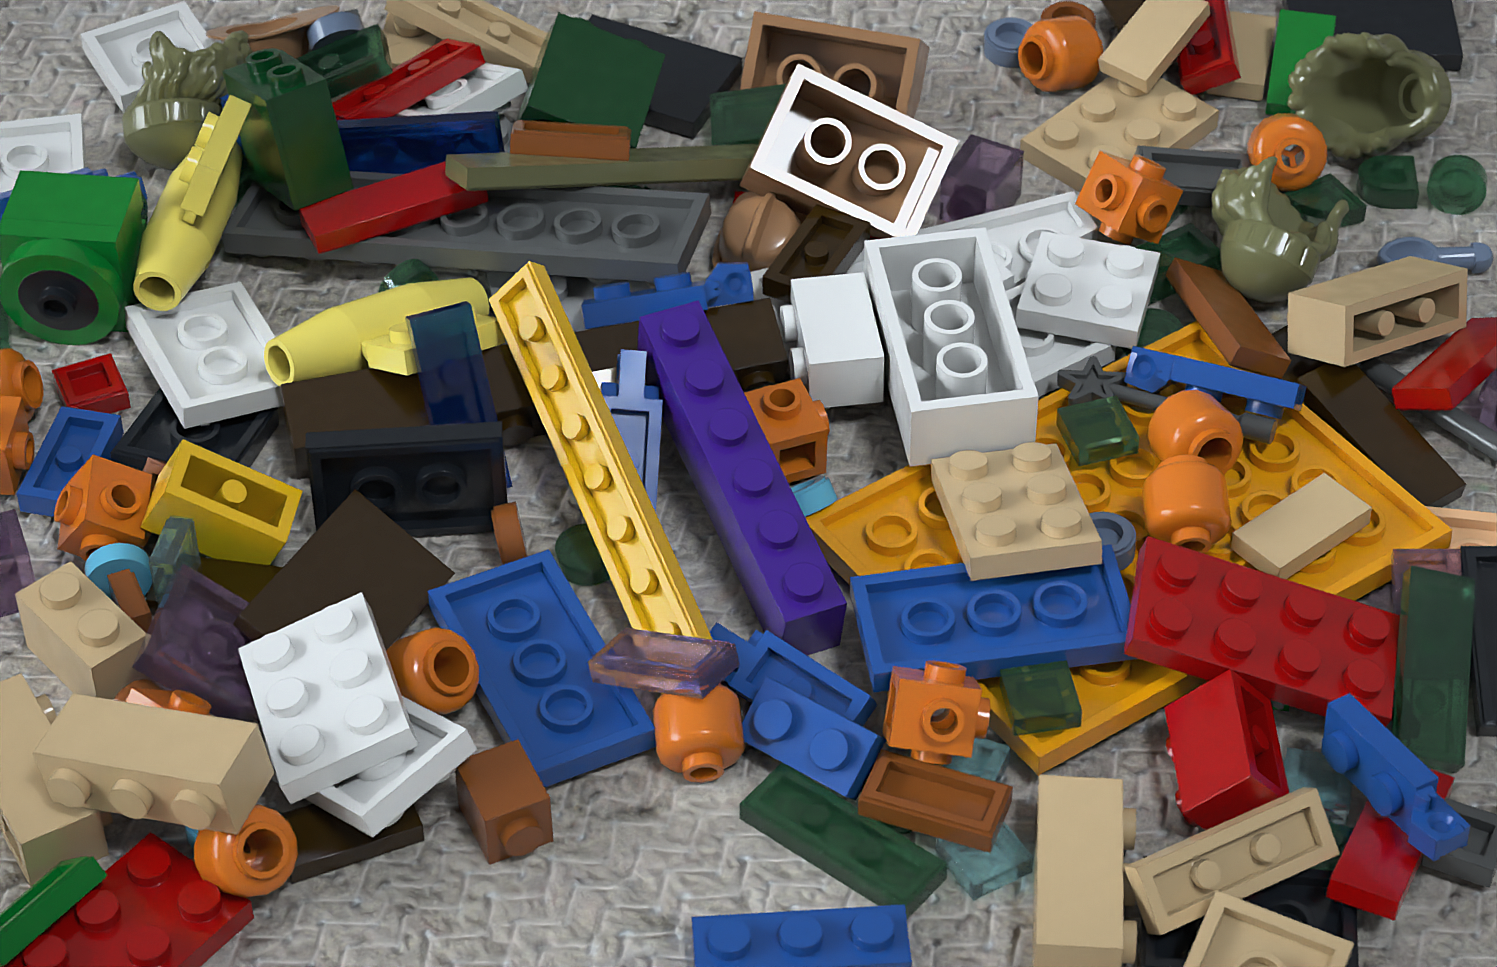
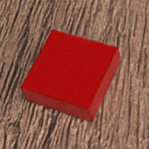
M111 353L51 370L55 388L64 407L109 414L131 408L127 388Z

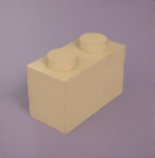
M71 561L15 593L27 647L73 693L113 700L125 686L136 680L150 679L156 682L147 634Z

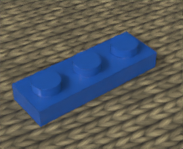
M905 905L692 917L694 967H912Z

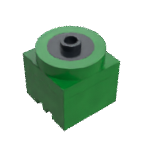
M20 170L0 221V259L3 268L0 277V302L5 312L14 321V324L40 339L63 345L92 343L102 339L111 331L128 332L125 324L124 307L141 303L135 296L133 284L141 239L147 226L146 219H141L143 201L139 178Z

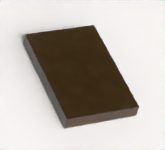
M355 489L245 607L233 625L252 641H256L269 633L280 630L328 606L337 604L362 592L372 610L385 650H387L428 606V590L446 585L455 572Z

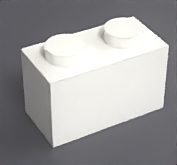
M864 272L791 279V305L780 307V318L784 343H795V348H790L789 350L792 380L800 378L812 401L820 400L824 408L883 402L884 353Z

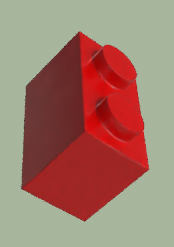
M1232 669L1225 671L1164 707L1169 737L1166 739V748L1175 765L1179 788L1175 792V800L1181 814L1189 824L1208 830L1289 794L1271 700Z

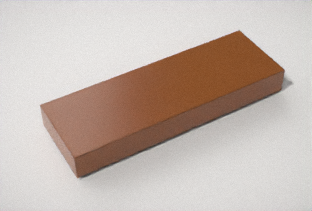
M1174 257L1165 274L1168 278L1167 280L1228 364L1232 367L1260 375L1282 379L1292 360L1242 294L1229 284L1222 271Z

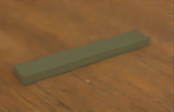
M758 144L630 148L629 161L510 154V152L446 155L445 175L467 191L741 181Z

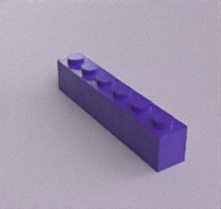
M699 300L639 317L637 351H647L645 382L647 386H659V400H663L662 418L763 631H769L807 656L840 646L847 602Z

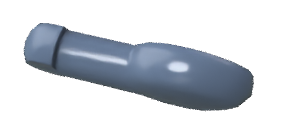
M1402 237L1386 243L1378 251L1376 259L1378 264L1382 265L1413 256L1468 268L1472 274H1478L1489 270L1493 263V252L1486 244L1472 242L1470 246L1436 247L1430 241L1420 237Z

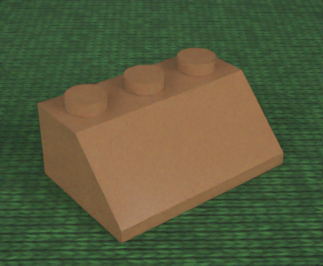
M754 11L734 124L765 130L785 85L797 64L805 66L914 119L920 103L930 47L919 38Z

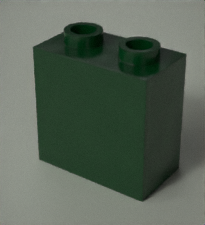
M558 12L542 43L517 120L628 126V129H631L630 148H636L665 54L648 48L647 45L638 40L625 39L597 28L583 18L570 17Z
M274 48L253 52L245 58L246 63L223 70L228 94L252 104L240 132V138L250 175L254 181L294 211L354 189L327 81L324 77L283 50Z

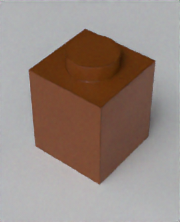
M519 739L469 756L456 767L455 778L458 806L489 865L512 856L526 855L539 846L554 841L550 796Z

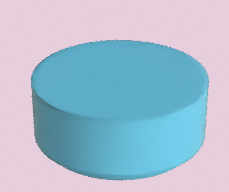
M815 477L790 487L805 517L831 505L838 499L829 477Z
M113 543L95 550L85 562V575L110 599L108 574L129 568L131 572H134L144 596L150 590L153 582L149 556L143 549L132 544Z

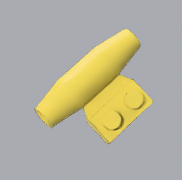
M229 95L220 116L208 112L195 146H192L189 154L170 175L143 232L133 290L137 299L150 309L167 311L175 308L210 264L237 201L243 152L237 143V139L252 104Z
M468 277L409 283L328 308L269 340L264 349V361L271 379L280 387L281 384L369 368L408 376L505 343V337L497 318L488 316L489 300L483 286L476 279Z

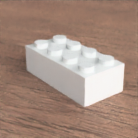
M986 227L864 241V274L884 353V374L909 467L931 464V459L951 457L953 454L964 450H975L984 453L1014 449L1023 443L1036 442L1039 396Z

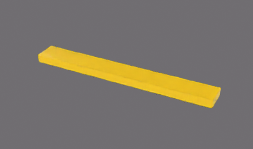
M529 261L488 300L662 695L667 692L669 685L674 681L688 676H709L719 681L728 673L545 266Z

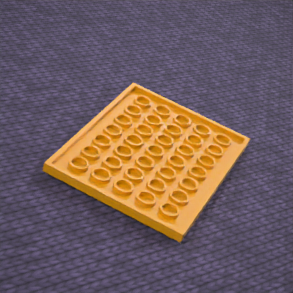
M1198 321L1143 347L1246 371L1228 364ZM1130 354L1103 367L1102 370L1107 372H1126ZM1179 382L1175 385L1172 384L1157 393V395L1170 397L1180 391H1184L1186 384ZM1127 385L1129 388L1145 391L1133 385ZM1061 388L1038 400L1036 442L1045 445L1057 443L1089 513H1115L1126 518L1135 528V557L1129 566L1120 571L1131 604L1138 554L1147 536H1149L1146 527L1142 487L1149 474L1155 471L1159 463L1162 462L1152 452L1148 440L1149 422L1156 410L1115 400V411L1113 413H1108L1093 404L1072 412L1067 409L1070 392ZM1223 393L1221 404L1229 412L1239 416L1247 412L1277 420V429L1271 444L1243 438L1242 451L1236 463L1224 474L1228 491L1231 528L1223 539L1211 545V549L1204 554L1258 570L1231 549L1232 533L1323 473H1326L1372 507L1370 524L1286 580L1355 601L1406 573L1407 564L1420 558V564L1450 547L1453 530L1307 406L1302 404L1301 411L1285 407L1282 419L1245 411L1247 398ZM931 464L910 467L907 465L805 517L827 563L849 585L850 577L964 563L932 484ZM1141 659L976 680L982 689L981 697L990 699L988 726L1038 776L1208 682V680Z

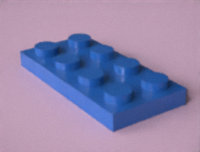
M1112 544L1102 545V564L971 581L964 563L850 577V597L873 693L889 691L893 666L924 670L925 662L931 660L962 665L967 668L966 676L974 677L977 680L1138 659L1124 654L1131 604Z
M549 549L428 590L429 609L439 627L452 630L464 637L475 652L479 664V684L476 693L504 744L519 739L544 787L656 747L654 724Z

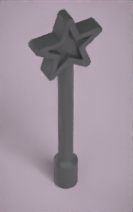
M1095 356L1089 358L1083 371L1059 370L1057 373V386L1070 392L1067 409L1072 412L1093 404L1108 413H1113L1115 411V400L1156 410L1168 398L1127 387L1128 383L1124 382L1126 372L1103 371L1098 358ZM1247 412L1240 416L1232 414L1239 421L1244 438L1266 444L1273 442L1277 429V420Z

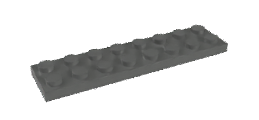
M350 171L354 189L403 175ZM253 181L227 222L222 239L226 252L252 254L257 257L273 255L301 257L313 261L330 259L359 261L370 265L388 263L417 265L428 269L436 267L474 269L478 272H518L525 264L531 261L545 266L548 275L588 277L593 280L646 281L654 284L655 277L686 272L712 212L709 193L597 186L487 190L488 202L318 254L301 224L299 211H294L256 181Z

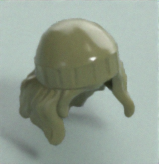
M242 30L231 33L223 43L215 42L210 47L191 52L185 48L176 47L162 31L153 33L149 41V51L153 65L150 61H146L143 64L141 74L145 83L122 116L124 142L129 149L148 164L174 171L189 154L192 146H195L208 112L220 116L222 112L220 98L228 94L223 70L246 63L245 58L253 53V50L247 44L249 35Z
M1362 32L1361 34L1343 33L1342 35L1337 34L1335 37L1328 36L1322 45L1307 52L1306 57L1295 64V70L1288 77V84L1292 89V93L1287 101L1289 108L1296 111L1295 115L1312 122L1322 132L1327 144V152H1331L1334 157H1342L1344 160L1358 159L1363 156L1379 157L1393 150L1402 142H1412L1427 137L1437 130L1445 120L1452 99L1451 84L1443 67L1431 56L1420 51L1409 50L1401 39L1387 33L1372 35Z
M1275 156L1264 159L1259 165L1241 167L1236 170H1222L1216 188L1211 195L1212 217L1218 225L1219 233L1223 236L1220 244L1222 274L1229 284L1236 288L1243 297L1261 303L1288 300L1289 292L1306 288L1312 283L1319 263L1335 253L1339 238V228L1343 217L1349 211L1348 201L1342 199L1336 203L1327 219L1316 227L1314 223L1304 221L1296 208L1291 205L1288 196L1279 192L1276 184L1271 182L1273 169L1278 161Z

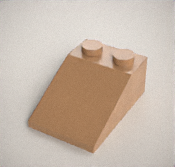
M797 64L785 85L739 186L760 196H765L768 192H775L779 201L784 202L792 211L807 216L815 205L818 204L869 221L870 235L884 239L917 235L959 140L805 66Z

